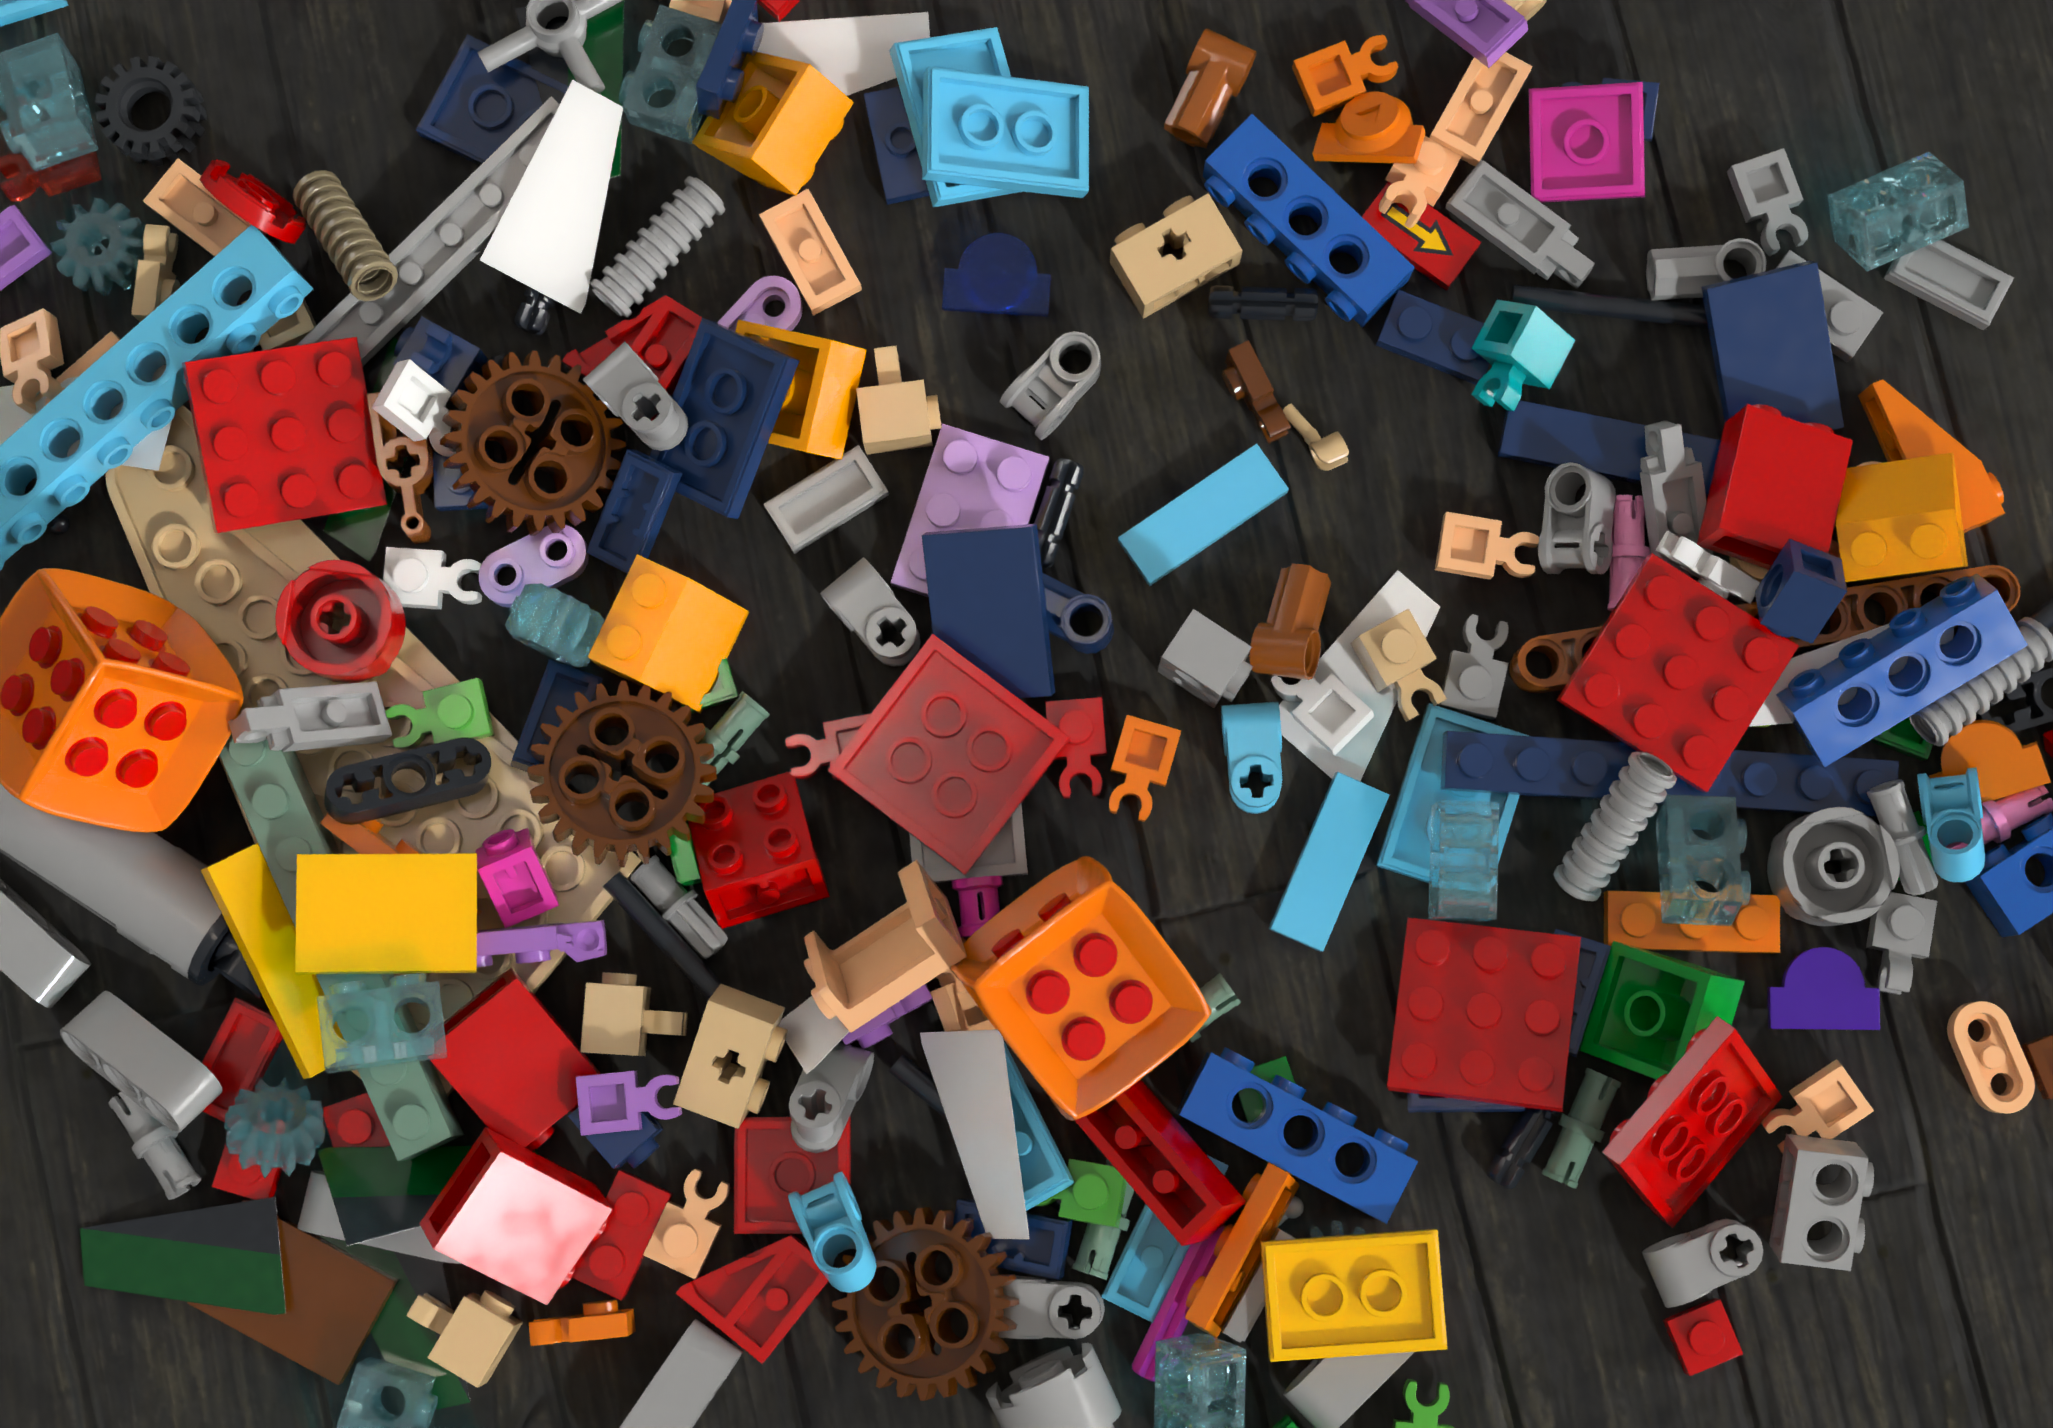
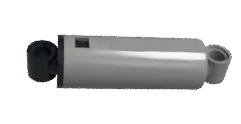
M0 784L1 853L115 927L119 934L149 954H154L170 964L172 969L196 985L204 986L220 973L254 997H261L262 994L201 872V869L207 867L206 864L183 849L173 846L154 832H130L51 815L25 804L10 794Z

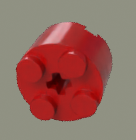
M344 560L318 562L308 567V570L288 583L278 600L275 620L277 634L288 653L296 662L327 680L339 683L362 682L387 672L402 647L406 631V620L402 604L397 593L390 586L364 567ZM346 613L351 616L349 625L343 626L340 632L332 628L334 619L341 620Z

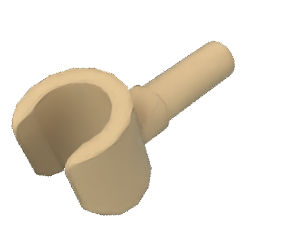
M1292 404L1287 405L1283 409L1287 420L1309 445L1312 458L1319 469L1328 471L1348 462L1349 450L1338 431L1321 439L1317 430L1310 425Z

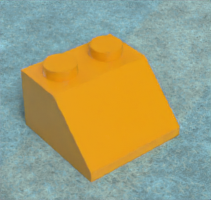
M756 52L754 56L747 54L740 69L745 74L736 102L727 101L720 119L708 116L692 143L764 187L796 196L801 187L811 179L815 171V164L830 140L836 137L842 129L844 118L854 102L811 64Z
M738 319L736 332L799 360L768 443L842 460L857 395L856 388L859 386L867 350L830 339Z
M1953 453L1847 468L1836 516L1840 558L1846 582L1968 567Z
M637 554L591 648L588 658L599 667L642 687L644 684L650 686L651 691L661 696L666 692H670L674 702L685 706L688 705L691 709L701 714L703 704H699L704 694L711 692L719 676L718 667L722 659L728 658L749 611L694 580Z

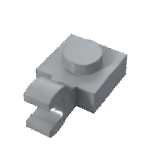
M1891 892L1883 906L1871 916L1866 948L1883 951L1877 978V988L1880 991L1901 995V992H1910L1913 977L1911 957L1920 959L1929 957L1937 907L1936 900Z

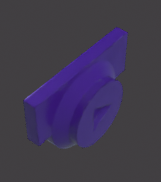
M1818 947L1800 953L1787 966L1782 979V987H1767L1768 1029L1880 1030V989L1865 988L1864 977L1859 966L1850 956L1840 950Z

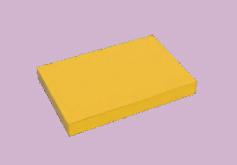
M477 853L297 854L296 975L477 973Z
M1437 1229L1260 1241L1270 1362L1447 1349Z

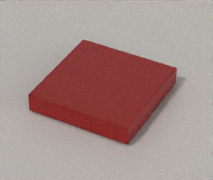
M745 1117L738 1129L735 1128L734 1234H802L790 1206L788 1194L795 1191L800 1195L808 1193L833 1182L834 1174L841 1171L851 1187V1117H849L838 1143L828 1151L820 1153L807 1152L798 1147L792 1138L791 1117Z

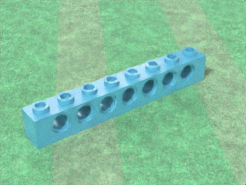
M250 225L0 445V571L4 566V562L23 545L37 540L45 532L47 524L66 507L80 502L88 494L90 486L109 469L116 468L127 461L132 454L133 447L152 431L160 430L171 422L176 410L189 400L182 366L183 362L248 353L259 343L261 335L279 319L288 317L298 310L304 297L313 290V287L258 228ZM252 290L249 299L237 306L240 296L246 291ZM209 327L206 337L194 344L198 333L204 328ZM166 364V369L162 376L152 381L155 371ZM123 402L119 414L110 419L113 408ZM77 440H80L78 449L71 456L67 457L70 446ZM37 477L34 488L25 495L26 486L32 479Z

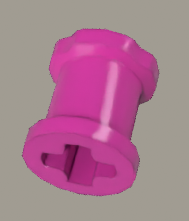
M983 876L952 880V889L958 891L961 926L958 927L961 938L970 937L1000 912L998 887L1003 885V876ZM977 894L980 895L982 920L979 918Z

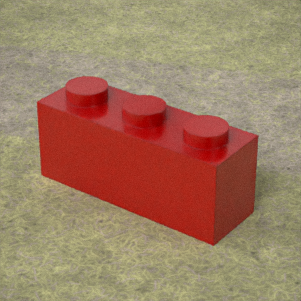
M1141 1079L1108 1104L1075 1120L1181 1246L1207 1241L1246 1202Z

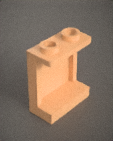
M917 860L898 872L907 900L905 904L835 950L829 949L815 931L804 937L809 958L804 960V966L816 984V987L811 990L812 997L818 1008L828 1019L837 1016L850 1033L967 957L947 897Z

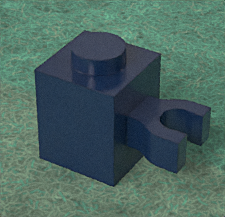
M421 316L415 328L408 327L400 336L394 350V356L397 358L393 365L395 366L397 362L410 359L452 393V396L458 389L469 392L463 381L472 372L482 376L481 367L489 360L477 346ZM450 396L449 399H448V402L451 403V404H453V403L451 402V400H450V398H451V396Z

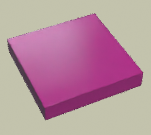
M1643 82L1529 89L1532 197L1539 202L1645 197Z

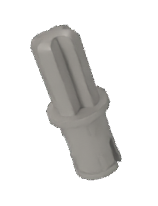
M1892 780L1879 784L1866 793L1871 800L1879 824L1891 835L1896 845L1900 862L1899 877L1904 891L1913 896L1921 895L1938 886V879L1922 838L1926 835L1927 831L1924 826H1918L1903 780Z
M657 855L649 858V864L644 865L643 863L630 876L629 880L645 894L661 912L663 919L667 923H671L700 957L707 959L716 954L728 940L727 934L695 900L698 894L694 890L688 892L677 882V879L660 862Z

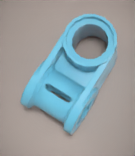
M1264 702L1222 705L1224 755L1227 756L1229 791L1232 801L1239 809L1247 813L1259 814L1266 812L1275 805L1282 787L1280 752H1282V734L1279 703ZM1257 772L1262 782L1271 783V786L1264 788L1263 795L1260 798H1253L1249 788L1240 787V784L1247 783L1249 773Z
M1977 767L1967 768L1966 774L1929 778L1926 773L1917 774L1923 824L1927 826L1931 862L1934 871L1941 878L1950 882L1972 880L1980 874L1985 865L1981 824L1983 811ZM1955 842L1968 844L1966 847L1957 850L1946 848L1947 845Z
M841 1171L834 1174L833 1182L803 1195H800L797 1191L788 1194L793 1214L808 1243L813 1260L830 1284L839 1291L848 1293L860 1291L866 1287L875 1275L876 1259L861 1222L862 1215L844 1173ZM847 1249L857 1250L855 1258L850 1264L842 1268L833 1267L834 1259L840 1252Z

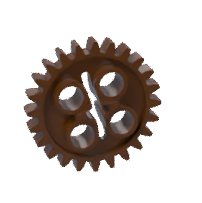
M533 350L525 357L523 366L514 352L508 353L503 358L502 369L492 359L487 361L481 367L483 377L472 372L463 381L469 392L458 389L451 396V402L459 410L448 411L442 419L446 425L456 429V431L447 433L440 439V445L453 448L456 451L454 455L443 463L444 468H460L463 474L452 485L453 489H463L470 486L474 493L469 498L466 506L470 509L481 502L486 503L489 507L485 521L488 523L492 522L501 513L507 515V532L512 533L520 526L523 520H526L530 536H535L542 531L545 520L552 533H559L565 528V517L571 524L577 526L586 519L584 509L594 513L603 506L598 494L608 496L611 491L613 482L606 475H617L621 466V462L612 458L611 455L624 449L626 442L611 438L610 433L623 424L622 419L606 418L604 411L608 407L602 400L597 401L593 396L594 392L587 384L583 386L578 382L581 374V366L579 364L566 374L560 371V355L555 354L545 367L541 366L538 352ZM512 394H520L530 400L533 406V416H524L515 410L511 399ZM556 402L559 409L536 444V448L539 451L526 461L517 484L511 485L508 482V477L514 466L521 460L531 443L529 435L542 424L550 403ZM561 424L572 425L578 430L581 436V446L570 445L563 439L560 429ZM486 440L496 441L504 447L507 454L506 463H497L488 457L484 445ZM535 470H543L552 476L555 482L554 493H546L537 487L534 481Z
M626 681L620 682L617 696H609L602 683L597 684V700L589 702L580 692L574 693L577 710L572 713L558 705L555 711L560 723L559 727L542 723L540 726L541 734L549 744H532L531 746L532 757L544 763L530 766L527 769L529 780L543 783L530 790L533 803H548L538 813L541 823L548 824L558 820L559 822L552 832L554 840L558 843L573 835V855H580L590 845L594 847L595 864L598 865L603 862L608 851L616 852L620 867H625L628 854L633 851H637L644 865L649 864V847L655 845L665 855H670V836L674 834L686 842L691 839L690 830L685 823L686 820L701 824L705 821V812L696 802L711 803L714 800V790L702 784L717 779L716 767L703 764L714 757L713 744H697L706 735L704 724L699 723L687 727L686 725L691 718V708L686 705L673 713L671 711L673 703L672 693L666 692L655 702L651 700L650 686L645 684L637 696L629 695ZM608 727H619L628 733L627 738L617 745L609 746L597 739L598 735ZM580 748H586L592 751L600 761L586 755H579L577 752ZM658 754L672 755L678 761L674 769L667 773L654 772L647 766L648 761ZM627 766L632 767L634 778L623 775L619 781L613 780L612 769L622 772ZM579 774H589L598 780L597 786L592 791L584 794L572 792L567 787L571 779ZM645 786L660 792L665 791L668 797L663 800L653 796L651 791ZM630 801L641 802L649 809L642 819L632 822L623 820L617 813L623 804Z
M930 1207L916 1208L914 1220L908 1210L896 1211L893 1215L894 1226L887 1219L876 1220L873 1222V1227L877 1238L866 1234L877 1265L873 1279L860 1291L847 1292V1298L832 1302V1307L845 1310L848 1315V1319L835 1326L836 1331H852L854 1339L846 1346L844 1352L850 1354L862 1351L865 1355L858 1368L860 1374L870 1372L876 1368L879 1369L876 1387L884 1388L890 1386L897 1379V1397L910 1396L917 1387L920 1400L925 1401L935 1397L937 1388L943 1398L957 1394V1381L965 1389L976 1386L978 1380L974 1369L983 1374L993 1372L996 1369L988 1353L1001 1354L1009 1350L1008 1345L998 1336L999 1332L1017 1328V1324L1014 1321L1003 1316L1005 1308L1019 1304V1299L1004 1295L1003 1287L1016 1280L1015 1274L999 1275L997 1267L1004 1261L1007 1254L1005 1252L994 1254L986 1252L993 1237L990 1232L979 1234L974 1238L971 1237L974 1228L973 1219H961L953 1227V1210H940L934 1219ZM941 1251L950 1257L953 1264V1272L947 1282L938 1276L935 1268L937 1256ZM911 1252H914L917 1256L915 1265L909 1259ZM856 1253L845 1254L842 1258L847 1265L850 1264L855 1258ZM888 1268H892L897 1273L900 1281L899 1291L895 1297L889 1295L883 1285V1277ZM930 1295L932 1306L921 1311L919 1300ZM955 1309L961 1310L968 1320L969 1328L964 1339L959 1338L951 1328V1316ZM903 1324L907 1325L915 1336V1346L911 1354L906 1353L899 1344L898 1334ZM935 1342L941 1346L940 1354L934 1351Z

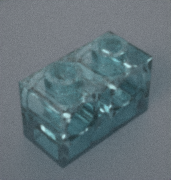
M661 4L659 5L654 21L647 19L642 27L638 40V52L642 54L636 71L629 70L626 73L620 88L619 102L623 103L622 107L630 124L692 144L703 114L698 113L696 85L722 24ZM688 39L694 43L692 49L683 56L676 57L666 53L669 45L675 40ZM667 89L675 93L673 101L665 107L655 108L648 105L649 98L658 90Z
M1926 152L1827 195L1834 241L1866 271H1870L1969 227L1964 181L1930 152Z
M1667 795L1656 818L1662 923L1732 926L1741 905H1748L1751 892L1750 874L1748 871H1741L1740 853L1745 851L1747 828L1744 819H1737L1736 798ZM1692 830H1703L1709 833L1713 840L1699 838ZM1695 881L1708 882L1718 892L1704 891Z
M1440 800L1431 805L1428 920L1487 922L1497 919L1499 802Z
M416 973L389 978L390 987L366 990L365 981H351L330 985V995L317 996L326 1073L447 1058L439 981L426 982V975L424 973ZM406 1003H419L428 1010L430 1020L423 1030L416 1033H407L396 1025L394 1021L395 1014ZM349 1010L360 1011L369 1019L368 1031L362 1038L355 1041L343 1040L334 1031L336 1019L342 1013Z
M1202 1332L1156 1341L1154 1428H1244L1246 1349Z
M373 1357L366 1358L356 1365L336 1428H428L438 1402V1396L431 1394L435 1377ZM385 1386L396 1387L403 1393L405 1409L402 1415H394L384 1409L381 1403V1393Z

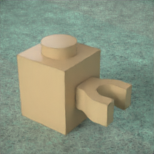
M897 346L874 348L879 385L856 388L862 438L866 454L933 446L931 430L942 428L937 395L926 396L924 379L902 382Z
M1409 608L1359 635L1350 643L1377 692L1393 684L1398 690V707L1406 722L1419 715L1411 702L1414 691L1421 690L1426 692L1433 706L1447 699L1441 687L1433 680L1428 679L1421 670L1437 658Z
M602 972V984L586 983L580 1052L646 1056L647 1033L686 1036L688 1013L649 1010L651 988L636 986L637 975Z
M485 1290L482 1296L476 1293L464 1296L455 1311L430 1294L424 1293L423 1296H417L406 1315L441 1335L427 1358L477 1388L489 1381L523 1323L511 1315L515 1309L514 1305L488 1290Z

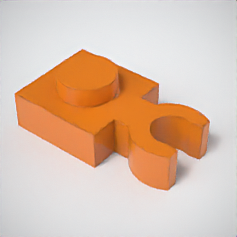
M1385 35L1370 37L1363 43L1360 52L1352 55L1344 40L1293 61L1292 69L1313 117L1346 105L1354 97L1366 93L1364 80L1383 83L1396 75L1398 70L1396 61L1385 66H1378L1373 63L1370 57L1371 54L1385 49L1387 44Z
M1126 715L1111 767V772L1125 775L1126 779L1123 784L1117 786L1112 792L1109 799V812L1116 814L1120 800L1126 795H1133L1141 802L1138 820L1142 822L1147 820L1152 810V797L1147 790L1149 782L1163 787L1166 786L1181 730Z
M617 1300L583 1303V1314L534 1319V1321L529 1322L531 1346L568 1341L580 1342L627 1337L636 1332L634 1308L618 1310Z

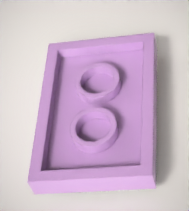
M942 424L891 579V585L929 597L921 536L926 532L1029 524L1049 464L1048 456Z

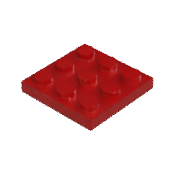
M357 337L182 363L214 533L387 505L383 479L377 466L367 390Z
M1651 553L1647 555L1557 698V701L1636 751L1646 752L1658 757L1672 769L1677 777L1701 792H1708L1799 645L1786 637H1781L1771 632L1765 625L1760 624L1758 619Z
M932 634L830 766L828 772L966 876L1070 740V737Z
M1408 917L1387 1081L1388 1090L1563 1112L1581 937Z
M1717 1016L1706 1029L1698 1031L1691 1038L1684 1056L1668 1074L1660 1076L1653 1083L1646 1101L1630 1119L1622 1121L1614 1129L1608 1146L1603 1150V1154L1651 1211L1673 1228L1783 1096L1737 1030Z

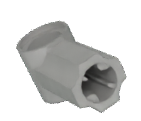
M1744 238L1729 240L1724 245L1651 249L1647 254L1646 269L1647 290L1650 293L1651 301L1703 298L1702 286L1733 279L1724 270V260H1736L1741 263L1746 270L1747 276L1766 271L1767 262L1764 251L1757 243Z

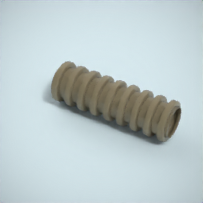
M321 170L309 173L299 180L294 188V202L301 210L309 227L314 231L316 238L321 242L323 249L328 253L330 260L335 264L336 270L341 274L345 284L348 285L351 294L363 301H373L384 297L393 289L397 282V269L390 261L388 254L383 250L381 243L376 239L373 231L369 228L366 220L362 217L359 209L355 207L354 201L348 196L339 178L333 172Z

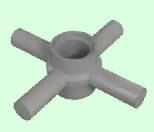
M530 0L526 8V26L477 53L487 71L490 72L529 50L539 47L553 57H563L575 80L600 94L605 89V86L582 47L586 39L587 19L623 0ZM559 16L568 17V20L562 27L554 30L545 29L551 19Z

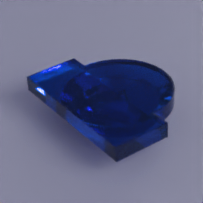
M1003 233L984 235L973 241L966 248L961 257L959 269L945 268L942 310L1048 317L1051 274H1037L1036 262L1031 250L1018 238Z

